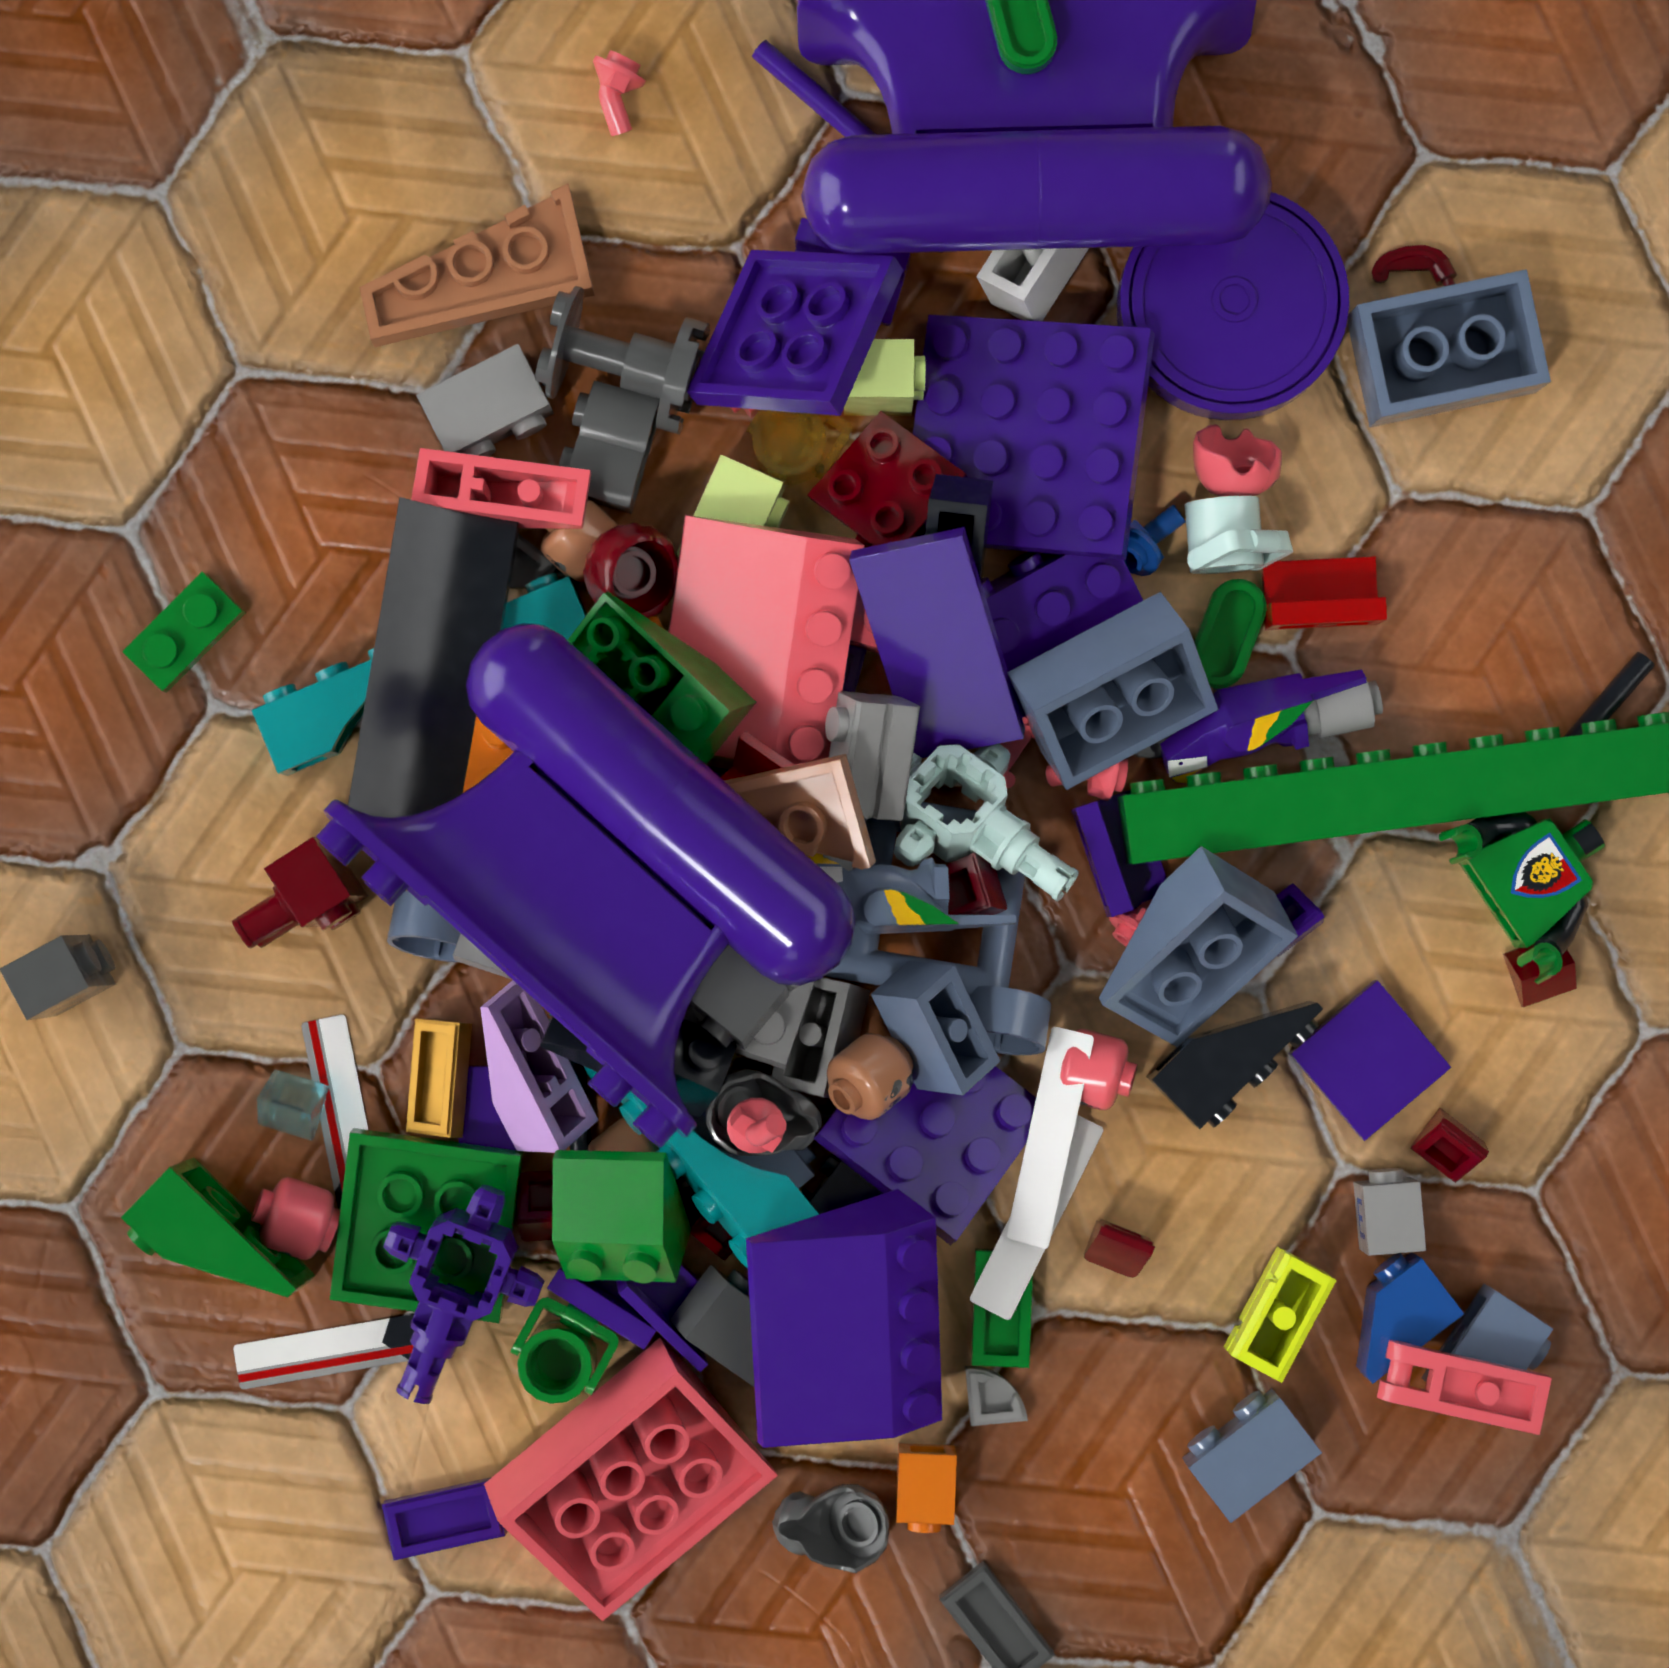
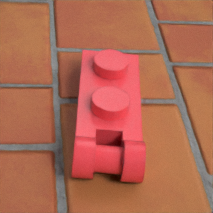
M1389 1340L1385 1358L1390 1359L1387 1379H1380L1377 1398L1395 1404L1540 1435L1552 1380L1547 1374L1424 1348L1402 1341ZM1413 1366L1429 1369L1425 1389L1409 1386Z

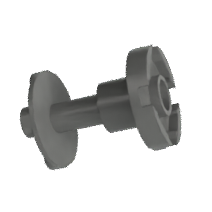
M575 286L571 294L559 291L554 301L550 318V325L557 326L552 349L546 347L542 349L535 373V381L542 382V385L546 386V397L551 399L556 397L570 362L621 376L620 388L660 399L656 428L680 434L684 427V419L678 416L677 412L681 411L688 414L690 412L693 399L686 391L705 352L698 349L699 343L697 339L706 341L707 337L709 338L710 323L686 317L675 343L636 332L630 343L579 329L583 309V288Z

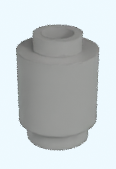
M1367 680L1365 684L1314 700L1304 710L1308 725V736L1317 734L1318 738L1322 739L1372 728L1375 724V715L1383 713V705L1377 682H1367Z

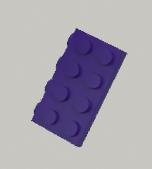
M1027 552L1008 564L1009 572L991 582L988 577H984L981 582L1008 672L1143 601L1123 559ZM1014 690L1021 717L1023 718L1025 713Z

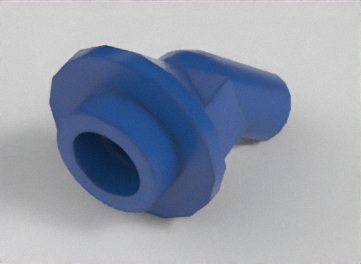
M1174 504L1144 527L1136 519L1131 521L1126 560L1123 559L1130 573L1147 576L1158 569L1164 555L1157 544L1186 523L1185 518Z

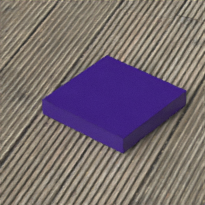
M1378 980L1372 981L1320 1025L1302 1044L1288 1052L1363 1141L1367 1140L1452 1068Z

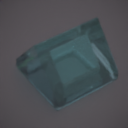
M277 1069L274 1070L257 1097L258 1124L304 1139L314 1140L329 1085Z

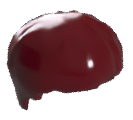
M634 522L627 525H619L601 534L591 544V550L586 555L583 569L584 581L588 593L595 603L604 592H609L649 619L662 613L664 606H667L672 600L679 557L671 540L663 532L652 526H641Z

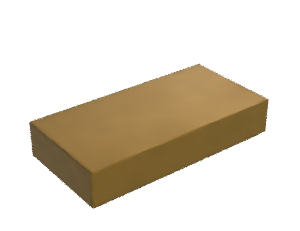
M415 1018L406 1132L448 1138L463 1137L472 1023Z

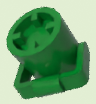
M546 1297L538 1300L510 1353L516 1356L519 1355L517 1361L518 1376L528 1393L537 1400L550 1404L564 1403L578 1396L584 1388V1392L592 1396L618 1347L619 1341L613 1331L598 1324L596 1319L571 1303L566 1307ZM543 1309L561 1318L560 1320L549 1321L541 1325L527 1340ZM591 1335L609 1344L596 1370L595 1367L598 1360L597 1348Z

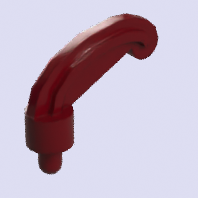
M1427 245L1405 246L1389 251L1375 262L1371 272L1374 282L1380 284L1387 281L1389 272L1430 271L1437 286L1455 284L1453 279L1457 276L1450 259L1441 250Z

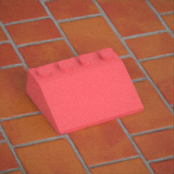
M685 515L668 632L716 663L756 701V704L714 755L734 759L738 737L747 731L794 765L829 757L831 742L827 739L825 732L826 716L831 707H836L838 692L843 691L858 586L849 558L852 550L862 549L865 545L854 538Z
M659 1338L596 1390L592 1396L584 1400L484 1483L497 1521L603 1622L778 1475L696 1374Z

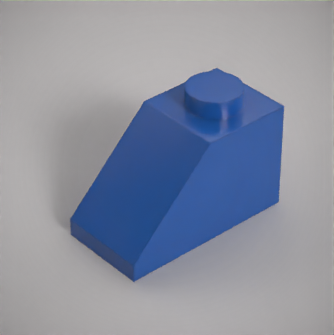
M1412 1252L1405 1258L1401 1253H1398L1384 1261L1373 1273L1377 1279L1366 1288L1356 1367L1372 1384L1388 1373L1390 1359L1385 1358L1389 1340L1402 1341L1422 1347L1464 1315L1463 1311L1425 1261Z

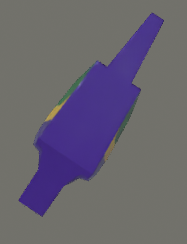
M1363 670L1305 679L1302 678L1300 673L1218 689L1213 694L1218 707L1217 711L1177 731L1160 743L1163 764L1168 776L1173 781L1184 784L1187 783L1186 776L1194 775L1219 760L1247 756L1271 744L1278 743L1283 747L1293 745L1296 750L1309 747L1308 725L1304 710L1314 700L1365 684L1366 676Z

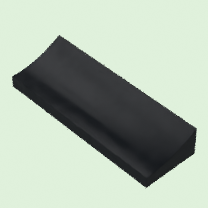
M399 497L348 806L373 816H407L433 809L463 793L476 714L469 705L466 681L470 663L482 644L503 629L519 533L518 522L463 513Z

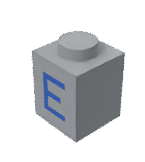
M1403 1169L1370 1170L1368 1171L1369 1180L1353 1181L1359 1250L1368 1256L1426 1251L1420 1181L1411 1177H1403Z

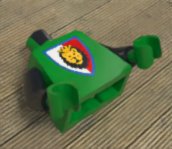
M1521 812L1476 818L1467 824L1441 832L1439 834L1440 841L1452 838L1457 844L1458 853L1456 857L1449 859L1450 864L1459 863L1514 947L1528 948L1534 944L1533 948L1518 956L1517 964L1522 967L1532 960L1537 963L1540 975L1534 980L1536 984H1540L1560 972L1563 963L1562 956L1573 942L1589 906L1586 894L1594 886L1593 880L1581 863L1605 847L1603 838L1593 824L1584 819L1561 834L1550 818L1536 821L1530 814Z

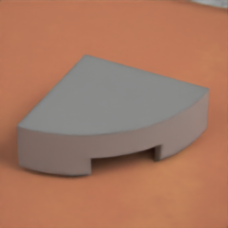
M965 1366L971 1426L1028 1421L1025 1406L1019 1393L1006 1378L987 1368Z

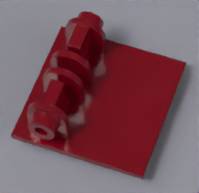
M880 411L807 496L869 544L876 546L918 537L916 534L927 522L929 496L936 474L966 477L967 474Z

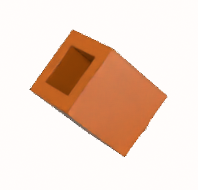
M898 1443L896 1522L907 1523V1530L917 1533H937L941 1531L942 1525H954L957 1468L955 1445Z

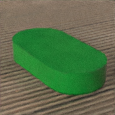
M985 0L999 55L1004 64L1011 70L1021 74H1033L1046 68L1052 61L1057 46V33L1048 0Z
M1232 579L1215 589L1210 596L1194 639L1198 655L1212 690L1227 688L1242 677L1266 615L1267 605L1264 594L1258 586L1248 580Z

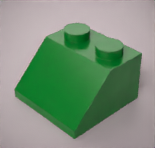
M556 1150L553 1157L552 1242L566 1279L676 1283L692 1228L667 1153Z

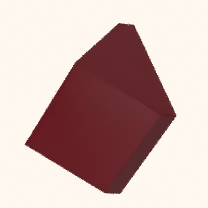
M1534 944L1528 948H1517L1503 953L1521 1007H1526L1577 989L1576 965L1568 950L1562 956L1563 963L1560 972L1540 984L1534 982L1540 975L1539 966L1535 961L1532 960L1522 967L1517 964L1518 956L1533 948Z
M1441 1108L1438 1109L1411 1146L1415 1153L1455 1183L1482 1162L1489 1153L1486 1143Z

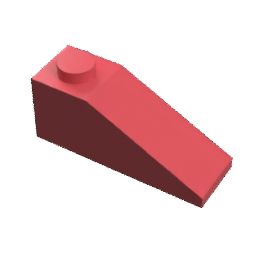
M420 448L411 500L463 513L518 522L519 528L583 529L592 473L591 470Z

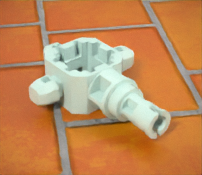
M1001 744L980 747L972 754L961 745H941L923 763H921L922 757L913 753L903 820L900 821L902 831L896 839L894 855L897 859L912 867L920 864L932 853L945 862H954L970 854L977 853L991 863V867L995 870L1004 868L1012 875L1021 872L1031 879L1034 884L1050 894L1055 901L1063 898L1064 893L1062 890L1066 893L1069 891L1077 879L1079 871L1040 847V837L1030 831L1031 824L1025 820H1020L1006 810L1005 803L1008 794L1003 775L1008 769L1011 755L1008 749ZM958 782L962 785L961 793L975 803L980 798L984 801L983 805L975 813L974 819L970 821L966 818L962 824L953 819L946 825L942 822L944 815L930 804L925 809L921 807V803L930 795L931 789L934 786L939 789L944 783L952 788Z

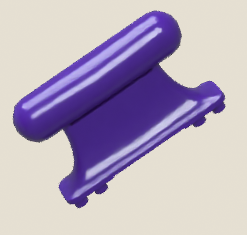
M797 0L798 47L801 55L808 61L818 65H859L864 68L874 79L882 94L892 129V134L850 135L828 142L811 159L804 179L801 198L805 215L813 233L831 249L851 254L1220 245L1245 238L1260 222L1270 203L1271 171L1262 148L1242 131L1225 126L1173 127V118L1179 83L1191 59L1195 56L1231 54L1244 47L1251 37L1257 0H1048L1057 33L1056 51L1050 64L1043 70L1033 74L1017 73L1008 68L1002 61L985 0Z
M522 623L502 629L482 644L471 661L466 689L469 705L481 723L514 752L497 769L466 792L440 806L417 814L398 817L373 816L353 809L335 799L323 810L330 821L316 835V838L320 840L319 843L345 866L361 850L371 857L375 863L361 878L390 907L406 890L424 906L430 905L587 1047L586 1052L602 1065V1068L588 1082L591 1088L613 1107H617L630 1091L647 1106L632 1124L657 1147H663L675 1132L682 1137H688L697 1126L678 1093L674 1073L675 1049L687 1008L713 963L729 945L760 974L778 984L801 986L822 979L841 963L852 945L856 925L852 901L833 878L563 635L545 625Z

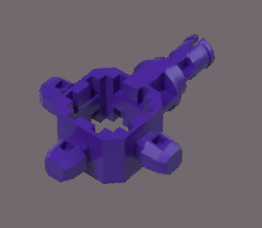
M484 1184L480 1186L473 1194L466 1211L455 1208L438 1215L429 1228L427 1235L420 1233V1226L406 1222H395L389 1230L383 1246L390 1255L406 1263L410 1258L417 1260L409 1280L412 1290L419 1301L410 1323L411 1328L414 1330L410 1343L414 1348L402 1379L396 1388V1392L406 1399H409L415 1385H418L419 1389L414 1402L420 1404L431 1403L434 1389L446 1359L452 1358L456 1348L465 1344L473 1321L491 1314L500 1293L509 1296L507 1302L524 1307L535 1306L545 1282L541 1276L523 1266L519 1270L511 1268L518 1245L511 1229L497 1224L501 1219L506 1202L505 1193L497 1188ZM454 1233L462 1235L463 1239L479 1245L483 1243L491 1246L489 1252L496 1254L497 1258L484 1293L476 1291L474 1295L465 1292L466 1289L450 1283L445 1285L438 1282L440 1276L432 1274L434 1262L445 1235L452 1237Z

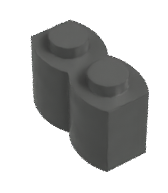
M595 380L590 394L580 392L572 420V425L580 427L579 435L574 448L565 446L559 466L591 470L588 499L595 501L598 505L632 514L657 429L656 419L660 399Z

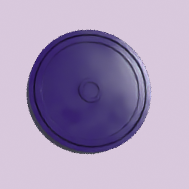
M1271 192L1270 203L1260 222L1243 239L1220 245L1133 247L1124 266L1118 286L1116 302L1118 326L1151 328L1155 333L1148 386L1165 401L1183 411L1208 419L1243 420L1255 418L1276 411L1294 401L1318 379L1332 361L1344 336L1348 320L1349 286L1347 274L1339 251L1323 226L1297 203L1282 195Z

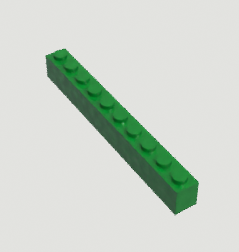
M1669 712L1637 716L1638 727L1617 730L1616 719L1581 723L1582 735L1568 737L1560 736L1559 726L1524 731L1526 742L1504 745L1503 734L1469 738L1470 750L1448 752L1446 741L1412 746L1413 757L1391 760L1390 749L1356 753L1357 765L1335 767L1333 756L1299 761L1300 772L1278 775L1277 764L1243 768L1244 780L1222 782L1220 772L1186 776L1187 787L1165 790L1164 779L1130 783L1131 795L1117 797L1126 864H1138L1190 857L1201 846L1212 853H1221L1669 793Z

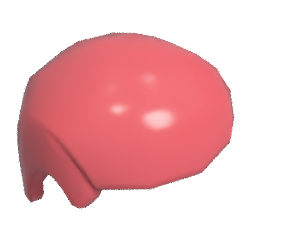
M1213 424L1198 431L1193 441V461L1197 478L1211 494L1220 497L1255 496L1272 487L1280 477L1282 466L1281 450L1272 441L1254 437L1248 428L1243 429L1237 438L1227 439L1222 435L1221 428L1217 424Z

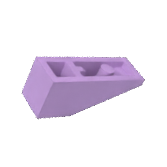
M512 980L480 1007L492 1102L517 1151L555 1153L556 1150H566L595 1124L598 1118L569 1060L540 1047L549 1024L542 1006Z

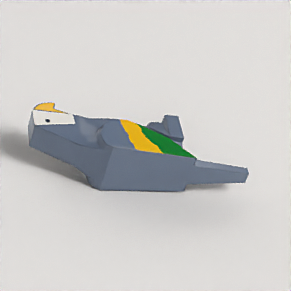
M816 853L814 857L808 856L842 887L852 901L856 926L866 934L953 931L954 929L1015 925L1017 923L1016 915H948V867L945 864H935L932 857L923 860L915 870H907L893 865L877 864L868 869L854 868L848 871L838 862L824 857L823 854Z

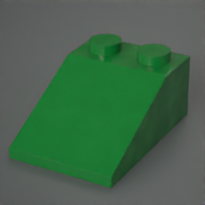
M194 1157L170 1166L121 1217L131 1227L127 1231L131 1241L148 1255L152 1256L156 1252L163 1259L287 1298L308 1284L316 1276L299 1258L263 1246L259 1240L260 1224L251 1221L252 1213Z

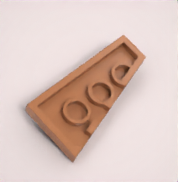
M567 183L551 191V197L529 208L523 205L505 214V220L477 234L473 230L453 240L455 245L431 257L423 255L360 286L369 335L374 347L552 306L559 291L571 294L575 286L583 288L584 298L594 296L595 293L569 184Z

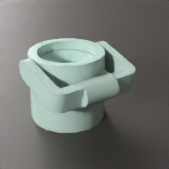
M1223 496L1195 500L1185 504L1188 542L1187 563L1192 574H1217L1246 570L1257 571L1293 553L1288 531L1261 530L1260 505L1257 496Z

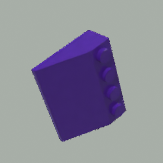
M896 1189L746 1238L758 1443L763 1448L889 1439L942 1421L936 1217L901 1190Z

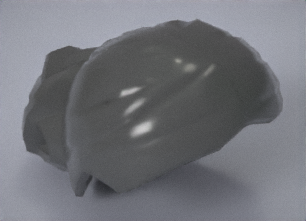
M750 1069L732 1072L725 1077L720 1094L706 1110V1124L713 1141L729 1154L739 1156H764L778 1154L782 1150H804L814 1140L816 1132L822 1125L820 1112L809 1097H805L794 1090H789L782 1082L764 1072ZM749 1098H764L772 1101L781 1109L787 1127L782 1141L773 1153L769 1151L748 1153L738 1149L731 1142L727 1133V1119L731 1110L739 1102Z
M858 1484L835 1486L816 1497L801 1491L794 1492L782 1500L781 1505L775 1511L772 1521L773 1531L778 1541L788 1551L797 1555H807L811 1561L822 1566L855 1574L878 1560L887 1548L890 1524L887 1508L874 1492Z

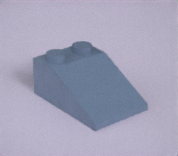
M1201 846L1159 886L1099 999L1106 1008L1178 1047L1295 940L1298 934L1274 891Z

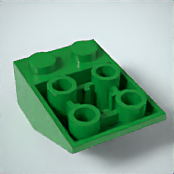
M609 592L602 594L568 639L705 764L710 761L756 704V701L716 663Z

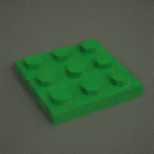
M353 1128L349 1134L329 1300L415 1312L419 1301L412 1290L409 1280L417 1260L410 1258L406 1263L390 1255L383 1246L392 1224L395 1222H406L421 1227L420 1233L427 1235L429 1228L438 1215L455 1208L466 1211L473 1194L484 1184L505 1193V1206L501 1219L497 1224L510 1228L513 1234L523 1151ZM454 1233L452 1237L445 1235L435 1259L432 1274L440 1276L438 1282L445 1285L448 1283L466 1289L465 1292L474 1295L476 1291L484 1293L497 1255L489 1252L491 1246L481 1243L479 1245L463 1239V1236ZM500 1293L491 1314L477 1320L500 1323L503 1315L505 1295Z

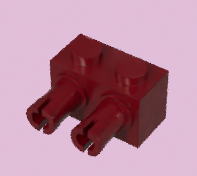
M312 837L264 868L274 884V893L232 920V924L248 948L251 949L256 945L263 948L299 925L301 928L320 927L322 931L331 928V930L337 929L361 913L356 904L367 898L368 894L350 866L343 865L319 843L320 840Z

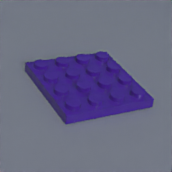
M928 314L923 356H925V391L923 400H917L913 435L967 474L966 478L993 481L986 548L1126 560L1155 336L1151 328ZM926 524L916 534L918 537L925 535Z

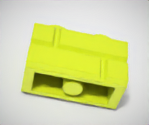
M1277 1246L1239 1316V1319L1242 1321L1241 1325L1234 1326L1223 1347L1231 1356L1282 1383L1337 1280L1323 1270Z

